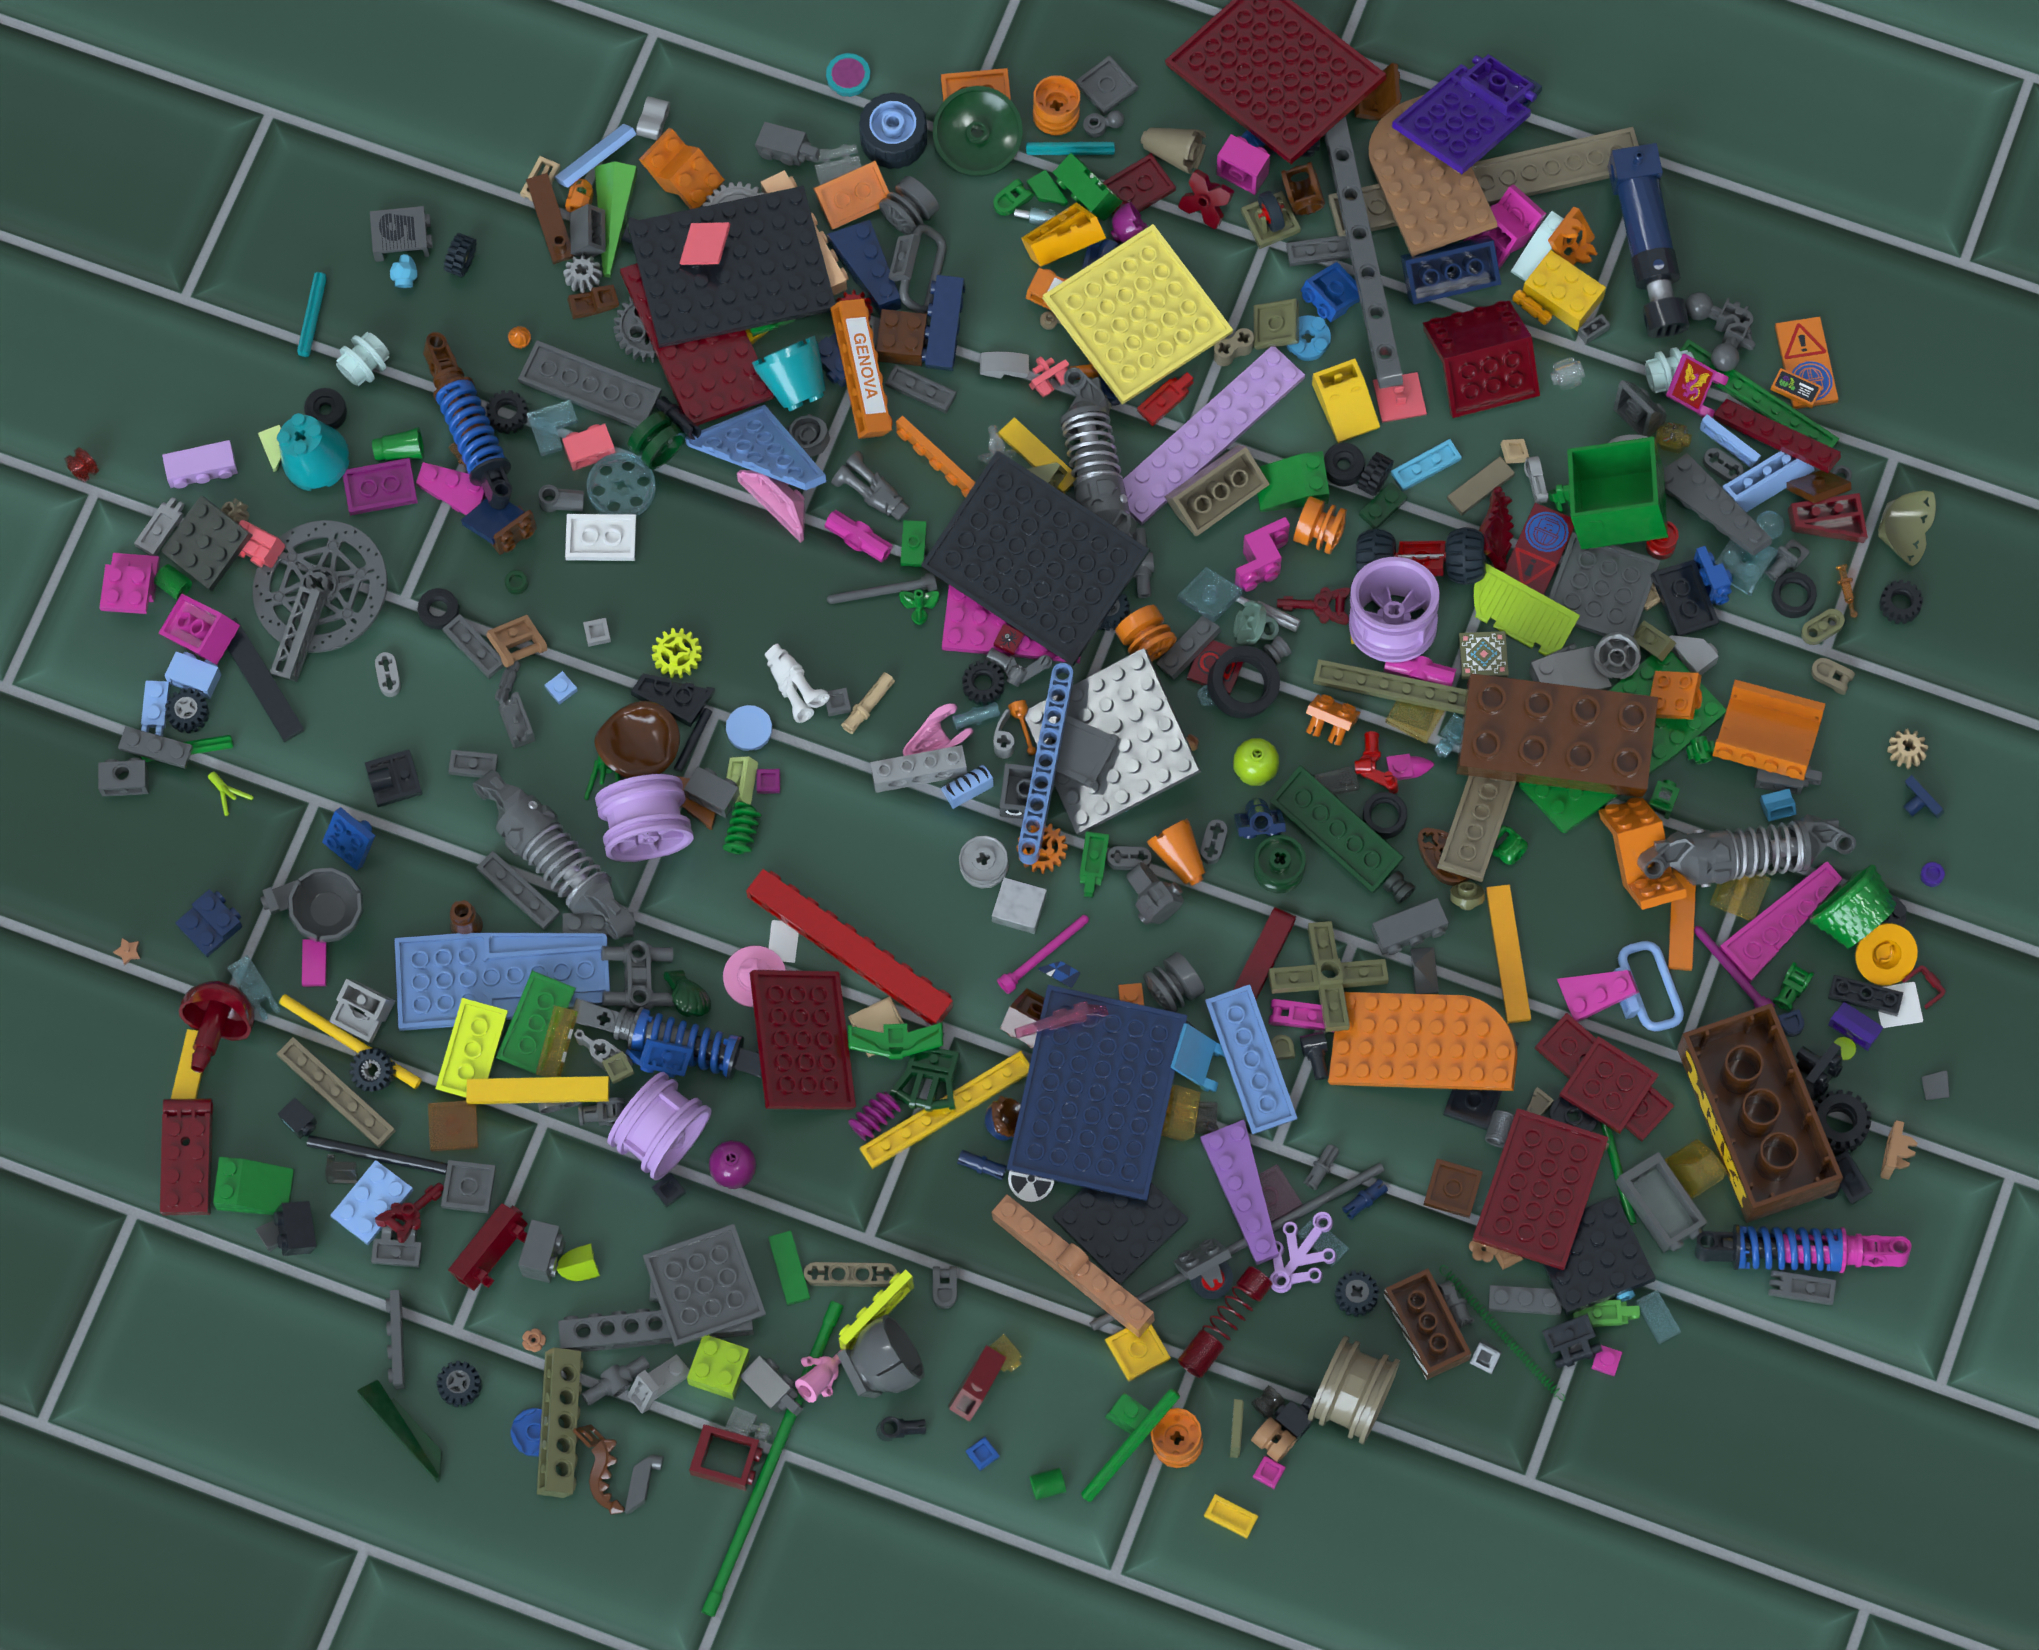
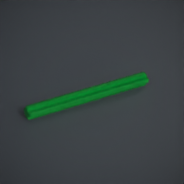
M1172 1388L1168 1390L1081 1492V1496L1085 1500L1091 1502L1178 1401L1180 1398L1178 1392Z

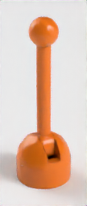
M1026 700L1015 701L1009 704L1008 708L1011 715L1020 720L1028 745L1027 753L1035 755L1036 748L1032 746L1024 720L1028 711Z

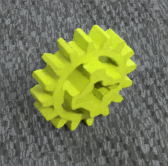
M671 628V634L669 635L665 631L662 632L664 638L657 637L656 643L658 645H652V651L655 652L652 654V659L656 661V669L661 668L662 675L669 672L670 678H673L675 674L682 678L684 672L691 675V668L698 669L696 661H702V657L699 654L702 652V648L697 646L699 644L698 638L692 639V632L685 635L683 628L680 629L679 633H676L675 629ZM685 642L691 647L692 651L690 648L685 647ZM662 656H664V659H668L670 663L667 664Z

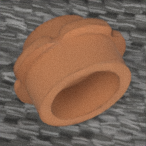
M539 1329L528 1330L522 1337L524 1340L522 1342L523 1347L532 1352L540 1351L546 1343L545 1335H542Z

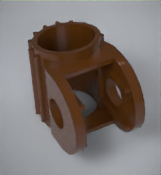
M1308 162L1307 165L1293 167L1288 171H1281L1294 214L1309 215L1320 211L1324 207L1325 201L1312 162ZM1308 172L1309 177L1303 181L1294 182L1291 180V177L1297 173Z

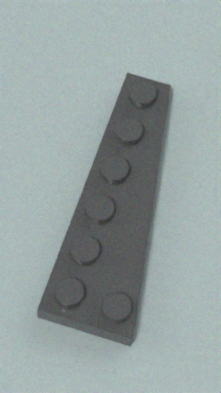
M1688 453L1664 468L1665 493L1672 498H1677L1687 509L1691 508L1704 521L1708 520L1715 525L1718 531L1727 535L1754 556L1772 544V538Z

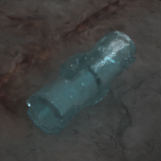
M993 702L979 708L972 707L970 711L952 716L955 729L959 730L973 724L980 725L982 721L1001 715L997 703Z

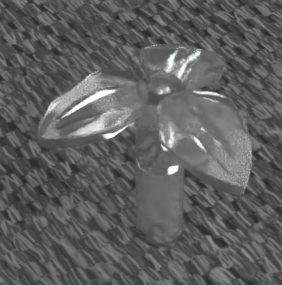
M992 425L988 428L990 436L989 451L991 453H983L977 459L989 463L997 450L1012 459L1017 452L1013 449L1003 451L1005 444L998 435L997 426Z

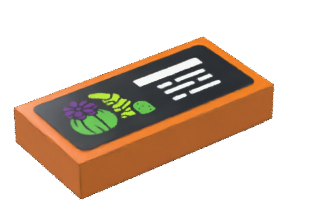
M1780 368L1770 390L1809 408H1813L1822 390V386Z

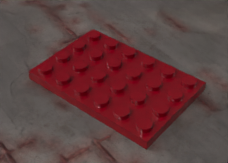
M752 970L749 974L766 1109H854L856 1102L839 972Z
M1517 1108L1472 1241L1565 1270L1609 1137Z

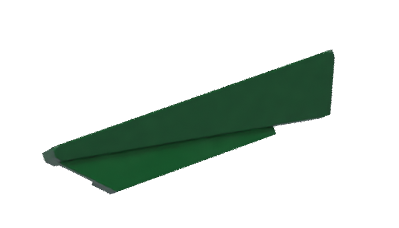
M378 1380L357 1390L359 1397L376 1414L379 1420L438 1483L440 1481V1465L442 1461L441 1449L394 1398L392 1400L389 1398Z

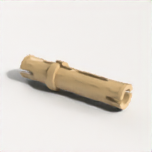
M884 672L859 704L854 705L849 717L841 724L845 731L853 734L864 719L867 720L869 718V713L895 683L892 676Z

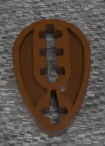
M1433 828L1422 829L1418 834L1417 843L1421 857L1430 872L1437 880L1446 885L1455 886L1462 882H1467L1470 878L1437 868L1441 851L1443 852L1449 833ZM1424 835L1426 837L1433 836L1432 842L1434 844L1429 841L1424 843Z

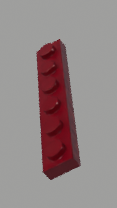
M1726 399L1714 413V420L1826 473H1829L1841 458L1840 451L1729 399Z

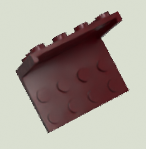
M1499 301L1494 305L1479 306L1470 311L1455 312L1451 316L1432 318L1427 322H1423L1424 332L1443 363L1449 409L1452 418L1540 396L1532 336L1510 301Z

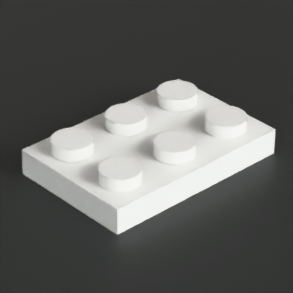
M567 514L566 560L635 561L636 515Z

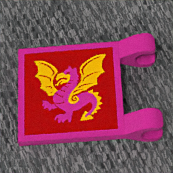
M1682 354L1666 396L1694 411L1700 417L1704 418L1706 415H1709L1713 418L1715 411L1704 406V400L1712 382L1726 385L1729 377L1711 369L1687 354Z

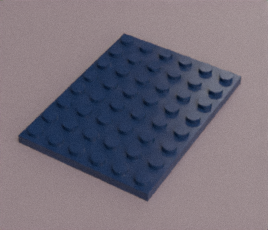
M1048 985L1007 1171L1147 1201L1175 1074L1171 1064L1183 1025L1186 1024L1187 1015Z

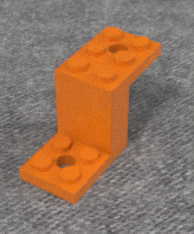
M1631 798L1626 803L1619 805L1610 804L1604 809L1599 810L1600 819L1613 834L1623 886L1639 907L1644 910L1686 898V889L1672 873L1671 867H1668L1659 878L1650 879L1638 866L1637 861L1640 854L1653 847L1654 841L1666 840L1662 820L1644 798ZM1651 862L1647 868H1651L1655 862Z

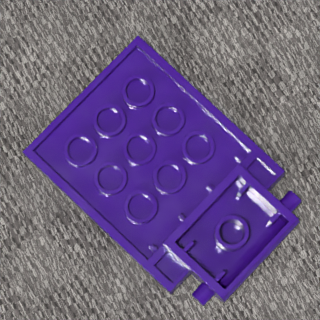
M1489 54L1484 58L1476 55L1472 60L1476 65L1471 69L1460 64L1392 123V128L1460 174L1466 172L1531 116V110L1522 104L1527 99L1534 102L1537 98V94L1533 92V83Z

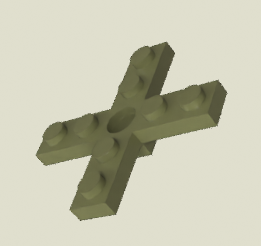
M1332 921L1308 923L1307 928L1314 965L1269 968L1268 975L1271 993L1318 990L1325 1032L1349 1030L1350 1024L1343 988L1388 984L1389 977L1386 960L1378 959L1341 963L1337 955ZM1322 971H1333L1336 977L1327 978L1322 974Z

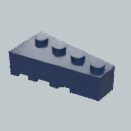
M867 220L827 234L829 247L835 251L840 262L847 268L853 280L865 293V296L871 299V304L881 316L882 309L895 311L901 309L899 292L895 282L888 278L890 269L871 221Z
M937 275L936 281L931 283L930 294H934L933 303H929L928 317H931L930 326L926 325L925 339H928V345L922 351V361H925L926 368L954 370L958 342L956 337L959 335L960 330L959 314L962 312L964 304L962 293H965L966 290L964 278Z

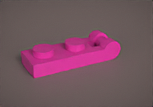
M1280 999L1271 1000V1008L1273 1010L1272 1015L1269 1016L1268 1023L1270 1025L1325 1031L1321 1005ZM1282 1010H1289L1288 1017L1281 1016Z

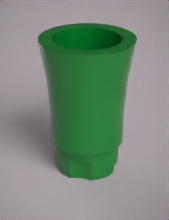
M419 427L372 440L375 460L424 459V444Z

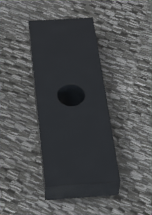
M1834 975L1828 999L1898 1016L1904 992ZM1866 992V993H1868L1870 996H1869V997H1864V996L1862 995V993Z

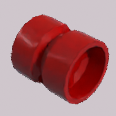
M1667 521L1668 538L1646 541L1648 554L1658 560H1665L1671 557L1676 548L1679 537L1678 530L1669 521Z

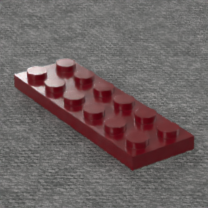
M1566 1013L1535 1046V1049L1570 1079L1597 1038ZM1651 1087L1625 1128L1643 1142L1670 1113L1674 1105Z

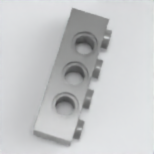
M962 745L870 762L875 793L958 778L967 774Z

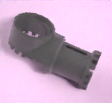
M1451 1281L1437 1284L1458 1328L1465 1327V1324L1469 1325L1474 1322V1318L1470 1317L1466 1307V1298L1458 1299L1454 1289L1455 1286L1452 1287L1454 1284Z

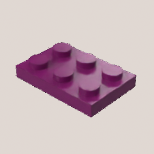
M410 458L347 469L343 475L350 516L418 503Z

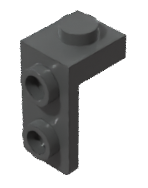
M295 881L274 889L269 887L262 890L264 896L260 897L264 910L269 909L271 914H275L288 909V896Z

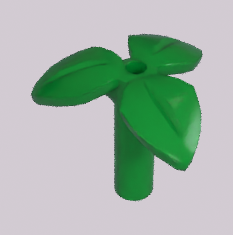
M917 589L914 593L901 591L899 597L901 603L906 608H916L911 614V618L914 623L921 625L928 618V614L923 608H933L939 600V592L930 591L923 595V591Z

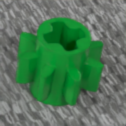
M1706 736L1690 740V745L1686 749L1689 760L1695 759L1696 764H1705L1713 760L1712 755L1715 748L1713 740L1708 742Z

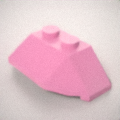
M739 470L737 472L738 482L801 543L804 540L805 499L798 490L793 491L788 486L789 484L752 470Z

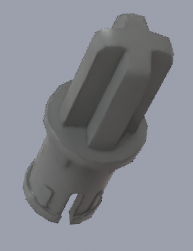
M1327 1145L1318 1161H1314V1167L1303 1183L1313 1190L1318 1189L1326 1173H1330L1329 1168L1338 1156L1339 1149L1334 1145Z

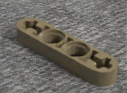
M813 1262L805 1267L804 1277L806 1282L812 1286L889 1287L891 1285L889 1282L893 1276H890L887 1281L884 1280L883 1276H876L877 1281H873V1269H877L876 1274H884L885 1270H889V1273L893 1274V1276L897 1274V1270L889 1263ZM825 1268H829V1280H825V1275H818L815 1280L812 1279L811 1275H808V1273H812L813 1269H817L818 1273H825ZM838 1268L843 1269L846 1273L844 1279L839 1281L832 1277V1272ZM860 1269H866L870 1275L868 1279L861 1281L856 1278V1272Z

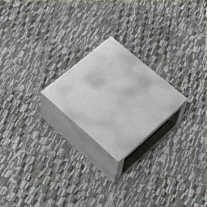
M1004 878L992 913V922L1035 934L1046 900L1047 889Z

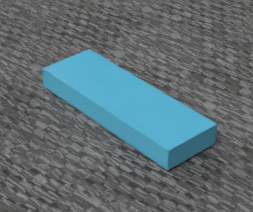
M1448 439L1391 470V475L1403 492L1459 462L1462 456L1451 439Z

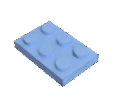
M375 1160L330 1216L369 1245L382 1229V1227L377 1226L375 1223V1217L387 1210H391L393 1203L402 1205L412 1193L413 1188Z

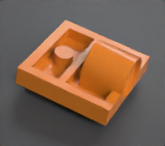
M1655 671L1650 696L1658 697L1656 718L1693 719L1695 709H1699L1702 703V692L1699 688L1702 676L1699 673Z

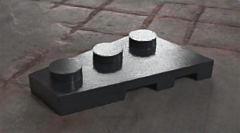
M644 673L631 690L632 696L641 701H651L662 705L676 720L689 727L693 725L715 693V688L696 687L692 683L672 682L668 678Z

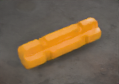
M1522 290L1516 291L1512 298L1516 304H1521V308L1534 318L1538 317V321L1543 325L1550 322L1552 314L1549 311L1543 310V307L1531 297H1526L1527 294Z

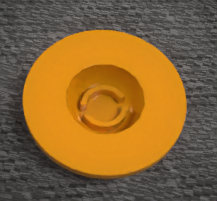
M1893 923L1880 924L1858 942L1855 952L1857 968L1863 977L1874 984L1892 985L1898 983L1909 975L1915 966L1918 954L1917 944L1912 934L1904 927Z

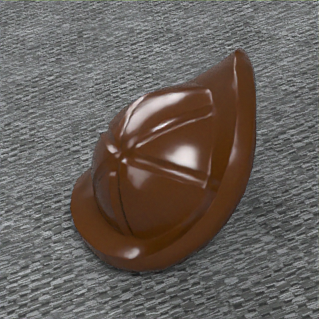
M640 701L622 707L609 717L597 731L594 743L599 756L608 767L625 778L663 773L676 758L680 745V733L675 718L666 708L651 701Z

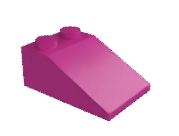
M181 594L160 629L159 634L217 665L240 625L222 613Z

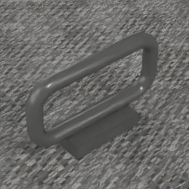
M925 224L917 226L913 234L898 237L888 277L894 282L901 281L899 294L902 303L912 311L927 314L929 303H933L934 294H930L931 283L936 281L937 275L941 274L946 254L944 237L938 231ZM924 233L936 241L937 252L924 305H920L910 298L908 289L920 239Z

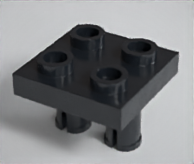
M1833 1042L1825 1054L1820 1057L1802 1046L1796 1055V1059L1799 1060L1797 1063L1798 1068L1808 1074L1806 1077V1088L1810 1098L1815 1101L1819 1095L1822 1096L1829 1088L1828 1083L1832 1077H1838L1842 1071L1841 1047Z

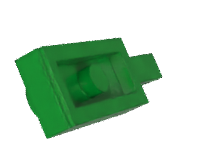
M1086 831L1079 877L1080 883L1085 884L1084 897L1093 898L1095 885L1101 886V881H1103L1109 834Z

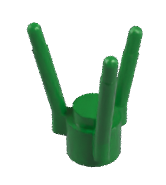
M599 754L597 760L594 761V768L584 796L585 800H588L598 770L601 773L599 782L601 785L604 784L605 775L613 771L602 761ZM614 771L616 782L621 781L620 775Z

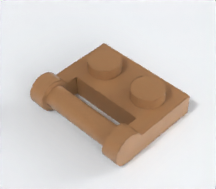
M528 615L488 630L486 635L500 655L505 667L512 666L515 661L534 653L547 651L545 640ZM529 640H532L534 643L513 653H510L508 650Z

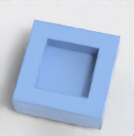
M563 671L545 684L546 690L559 705L578 691L577 687Z

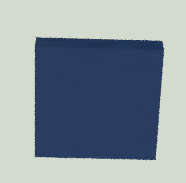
M486 498L462 518L461 522L463 526L494 545L493 536L525 512L510 502L502 510L494 509Z

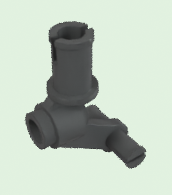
M993 647L986 657V660L995 663V665L1003 669V672L1008 676L1007 682L1019 687L1020 683L1023 684L1053 665L1052 658L1048 655H1043L1028 667L1023 668L1017 664L1013 655L1009 657Z

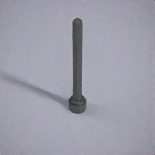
M926 573L925 576L918 580L829 595L827 602L835 604L920 588L928 590V592L936 591V579L934 574Z

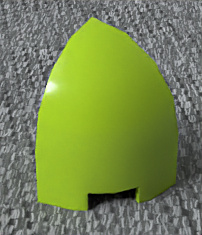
M592 1245L580 1246L565 1253L558 1261V1273L567 1280L572 1281L588 1280L600 1276L598 1265H596Z

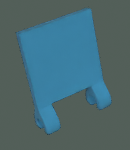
M1184 1024L1171 1068L1199 1085L1201 1090L1216 1092L1218 1083L1206 1078L1212 1056H1224V1053L1219 1043L1213 1041L1189 1024Z

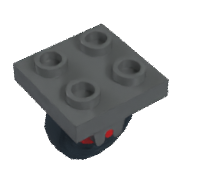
M1215 1238L1204 1240L1199 1244L1198 1248L1181 1253L1178 1259L1173 1261L1177 1270L1190 1280L1194 1291L1205 1299L1220 1298L1232 1286L1233 1273L1231 1267L1226 1262L1232 1256L1229 1250Z

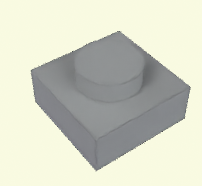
M606 618L583 622L588 647L611 642Z

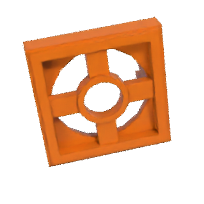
M1573 207L1549 237L1548 242L1556 254L1572 265L1576 262L1583 264L1592 262L1589 255H1597L1594 246L1591 245L1595 236L1581 210ZM1582 230V239L1577 244L1578 233ZM1567 238H1572L1571 241L1567 244ZM1567 247L1572 249L1570 255L1564 253Z

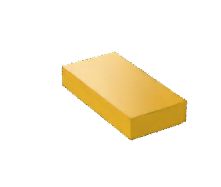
M1216 1494L1204 1514L1205 1518L1248 1539L1258 1519L1256 1514Z

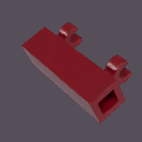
M501 1203L448 1271L460 1283L475 1291L480 1283L489 1288L495 1280L489 1277L488 1273L516 1238L525 1243L527 1233L524 1231V1228L528 1224L522 1218L523 1213L513 1205L509 1208Z

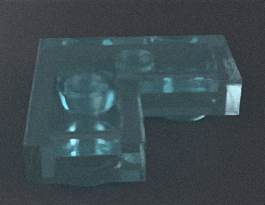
M571 400L527 413L541 457L563 450L557 429L578 423Z

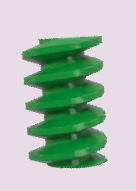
M736 802L734 804L735 809L732 811L733 818L729 821L730 827L727 828L728 835L724 839L726 844L722 848L733 854L750 853L752 848L747 846V844H754L755 841L749 835H757V831L752 829V827L759 826V822L754 820V818H761L762 814L757 812L752 805Z

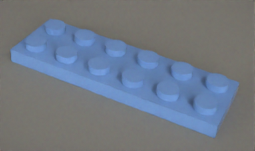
M1247 985L1206 999L1205 1002L1252 1135L1297 1120L1251 986Z

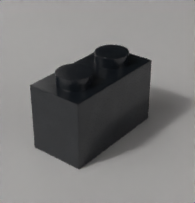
M309 1201L281 1203L274 1212V1224L278 1226L277 1243L278 1247L282 1248V1255L311 1254L317 1245Z

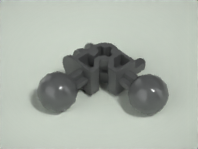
M1692 293L1685 302L1687 315L1693 320L1699 321L1708 317L1717 321L1714 329L1720 332L1726 331L1722 344H1718L1711 352L1713 366L1723 372L1733 370L1739 363L1738 350L1741 347L1753 350L1756 345L1751 336V325L1754 318L1751 312L1748 311L1749 306L1747 305L1743 309L1738 301L1731 304L1728 297L1723 309L1713 305L1711 297L1706 293Z

